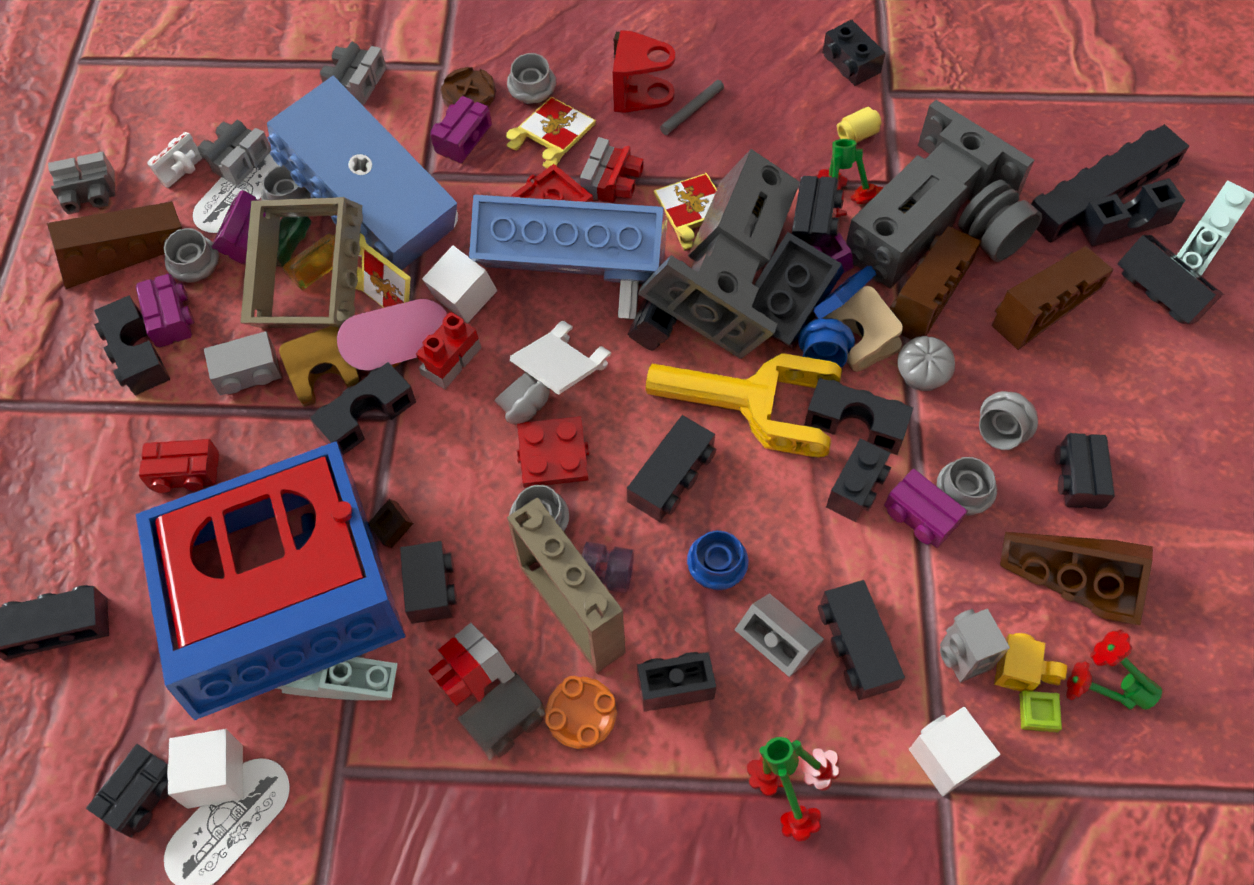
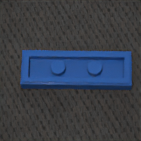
M868 265L850 276L821 301L813 310L818 319H822L844 305L877 274L873 267Z

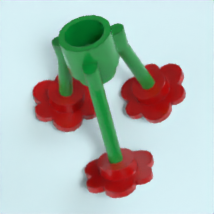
M851 139L835 140L832 143L830 169H822L816 176L818 178L836 177L839 190H841V187L847 185L848 180L846 177L841 176L839 169H849L856 161L862 186L851 196V200L856 201L857 204H865L871 201L884 187L868 184L863 163V149H856V141ZM837 208L835 217L847 215V211Z
M1122 629L1107 633L1103 641L1095 645L1090 657L1097 666H1104L1106 664L1115 666L1120 662L1130 672L1121 683V689L1124 690L1123 695L1092 682L1091 672L1088 671L1090 664L1086 661L1082 663L1077 662L1074 665L1072 674L1066 684L1068 687L1066 697L1069 700H1074L1075 697L1079 698L1090 689L1122 703L1129 710L1133 709L1135 705L1143 710L1152 708L1160 700L1163 692L1157 683L1139 671L1127 658L1132 652V645L1129 643L1131 637L1124 633Z
M776 737L759 749L761 754L760 760H752L747 764V773L751 776L749 784L754 789L760 788V791L766 796H772L777 792L778 787H784L792 811L784 813L780 818L781 825L783 826L782 833L785 837L793 836L796 841H805L811 836V833H816L820 830L821 812L817 808L806 809L805 806H799L790 781V775L796 771L799 764L798 757L800 756L803 759L801 770L805 773L804 782L808 786L815 785L818 790H827L832 784V779H837L840 775V769L837 767L839 756L832 750L824 752L820 748L815 749L812 755H810L803 749L799 740L791 742L787 738Z

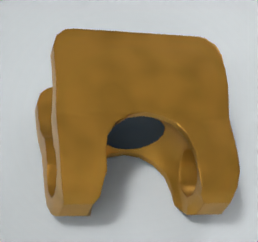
M329 326L286 342L279 348L280 356L294 391L303 407L316 403L314 384L323 374L334 373L339 375L344 380L347 388L355 386L361 381L356 368L348 364L339 352L337 346L338 327Z

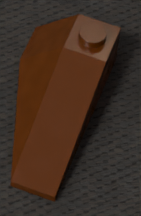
M1005 532L1000 566L1037 585L1042 584L1061 594L1062 598L1070 602L1075 601L1091 609L1092 613L1101 618L1141 625L1153 561V546L1108 539Z

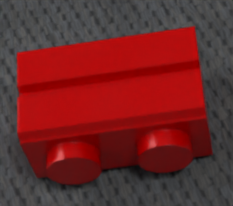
M211 439L143 444L139 476L149 490L151 489L157 493H167L171 491V488L184 487L187 490L199 491L204 486L216 485L219 452Z

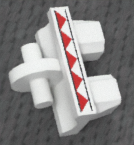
M184 132L180 137L170 141L168 147L158 156L154 155L147 161V164L163 186L169 188L185 173L191 174L194 172V165L202 157L190 133Z

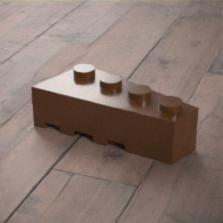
M173 202L47 223L65 290L165 254L164 245L168 237L177 230L182 229Z
M950 226L946 228L941 236L936 235L929 248L930 252L927 256L923 255L915 272L908 278L898 298H895L890 307L903 326L900 335L910 340L928 335L973 263L982 241Z
M1087 246L1076 252H1070L1062 260L1007 290L1003 301L995 309L997 314L991 326L1019 350L1102 289L1114 269Z

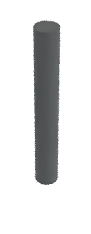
M716 80L660 126L661 132L664 135H668L722 91L724 84L720 80Z

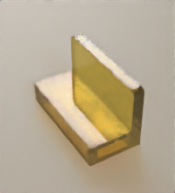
M328 233L282 265L284 273L301 290H304L333 269L336 234L332 236Z

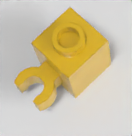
M1024 633L1009 634L1005 638L1010 648L997 663L994 685L1022 692L1023 690L1034 691L1039 686L1041 680L1052 685H1060L1061 679H1066L1068 665L1043 660L1046 643L1036 641L1034 637Z

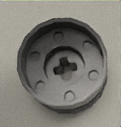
M998 180L985 187L966 206L958 221V228L963 233L981 240L980 248L992 260L1000 262L1013 255L1030 239L1040 225L1042 213L1028 201H1019V193L1011 189V186L1006 181Z

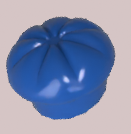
M834 318L815 319L802 328L798 336V344L803 352V357L831 361L842 368L846 364L848 353L855 345V338L850 327Z
M716 530L699 537L691 545L687 555V565L690 574L698 584L711 590L721 591L735 586L744 578L748 570L749 558L745 547L734 535L726 531Z

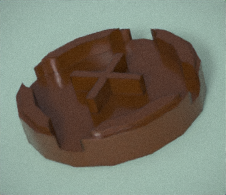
M464 67L449 73L445 77L444 84L441 85L440 89L444 105L447 107L451 104L455 105L462 96L473 100L474 103L479 102L489 107L494 101L496 94L492 76L482 69L480 71L473 70V67Z

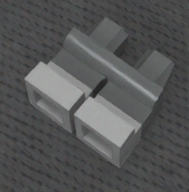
M352 41L347 48L336 46L331 57L333 64L336 66H323L320 71L322 82L334 75L361 104L365 105L375 85H377L386 70L382 49L371 46L368 51L362 50Z
M238 119L233 124L223 121L216 128L215 133L218 139L214 143L204 140L198 145L201 157L209 163L212 172L236 186L254 170L253 166L257 167L271 151L264 131L257 128L251 131Z
M103 151L79 156L77 161L75 158H69L48 163L49 172L53 177L54 183L51 189L67 214L79 212L81 209L80 204L90 202L92 207L96 208L108 206L109 197L115 196V172Z

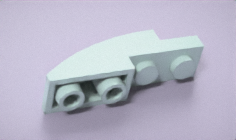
M1227 180L1177 256L1202 275L1253 199L1254 193Z
M354 657L276 689H282V693L318 698L391 700L398 663Z

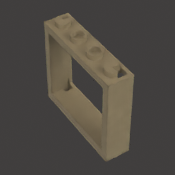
M345 197L251 201L241 323L259 328L324 329L329 326H335L340 329L341 325L348 318L354 316L363 205ZM337 215L329 317H272L280 217ZM255 310H257V317H254Z
M538 497L509 515L507 520L519 567L593 669L598 673L625 654L622 608ZM535 562L541 565L534 571L529 569V566Z

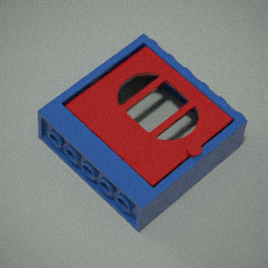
M337 441L135 514L165 687L194 721L406 637L355 481ZM337 493H340V494H341V497H342V501H341V502L339 501V498H338V494H337ZM311 503L316 512L315 528L306 544L300 550H297L287 512ZM276 517L285 556L238 574L228 534ZM348 520L367 576L365 578L363 577L346 523ZM215 538L217 539L225 574L224 578L208 577L195 568L192 559L194 546Z

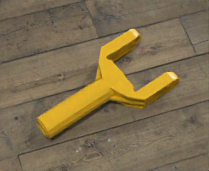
M784 353L764 363L758 372L748 379L651 364L647 374L645 389L649 395L740 410L748 420L751 432L765 449L819 458L825 457L830 453L831 438L818 428L770 420L777 382L816 388L819 378L840 382L842 368L831 361Z

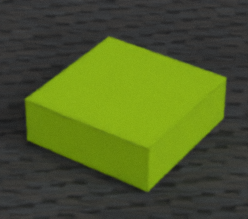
M1023 690L1019 694L1021 729L1059 732L1062 730L1059 693Z

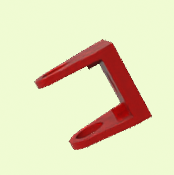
M620 30L612 70L614 112L626 113L667 106L673 101L675 95L673 85L667 80L647 74L669 69L674 64L675 50L671 45L633 31ZM661 50L668 53L669 58L664 62L657 63L651 61L648 55L652 51ZM654 87H662L669 94L663 99H654L648 95V91Z

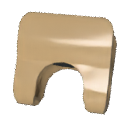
M866 286L861 288L844 305L823 317L824 319L834 318L850 327L852 332L862 337V340L852 347L848 353L847 363L853 371H862L874 363L894 355L901 349L902 342L898 336L902 333L903 326L873 287Z

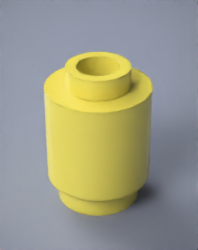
M865 107L844 117L842 122L837 124L838 135L840 139H851L858 143L879 132L882 123L881 117L876 110Z

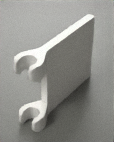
M561 321L550 333L511 355L510 361L559 395L594 371L604 370L608 365V362L605 360L611 355V352L601 346L590 358L586 357L567 344L570 339L567 333L572 330L573 326L566 321Z

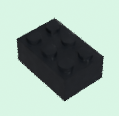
M787 232L754 284L759 289L752 308L777 323L776 330L772 335L773 338L791 349H795L802 328L813 321L816 316L813 311L814 308L831 293L844 272L842 263Z

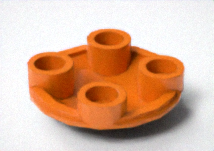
M569 676L565 678L549 696L545 709V722L553 737L564 746L576 749L590 748L604 741L613 730L617 717L616 701L609 688L600 681L585 676Z

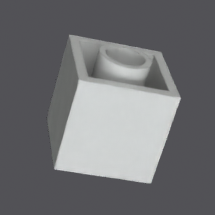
M452 246L422 278L434 298L454 314L461 317L466 323L497 292L487 271L475 261L469 259L467 255L455 246Z
M965 706L949 717L942 715L920 731L922 734L909 748V751L942 797L984 770L1001 755Z
M227 729L169 738L168 795L187 809L243 799V745Z

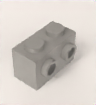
M266 331L204 348L209 378L220 396L234 394L242 389L256 385H265L273 380L282 378L275 347Z
M770 593L754 602L735 628L737 633L789 677L806 665L824 640V638Z
M988 608L977 613L970 609L957 615L954 618V624L946 630L947 634L940 643L941 657L947 667H952L960 683L992 670L1010 648Z

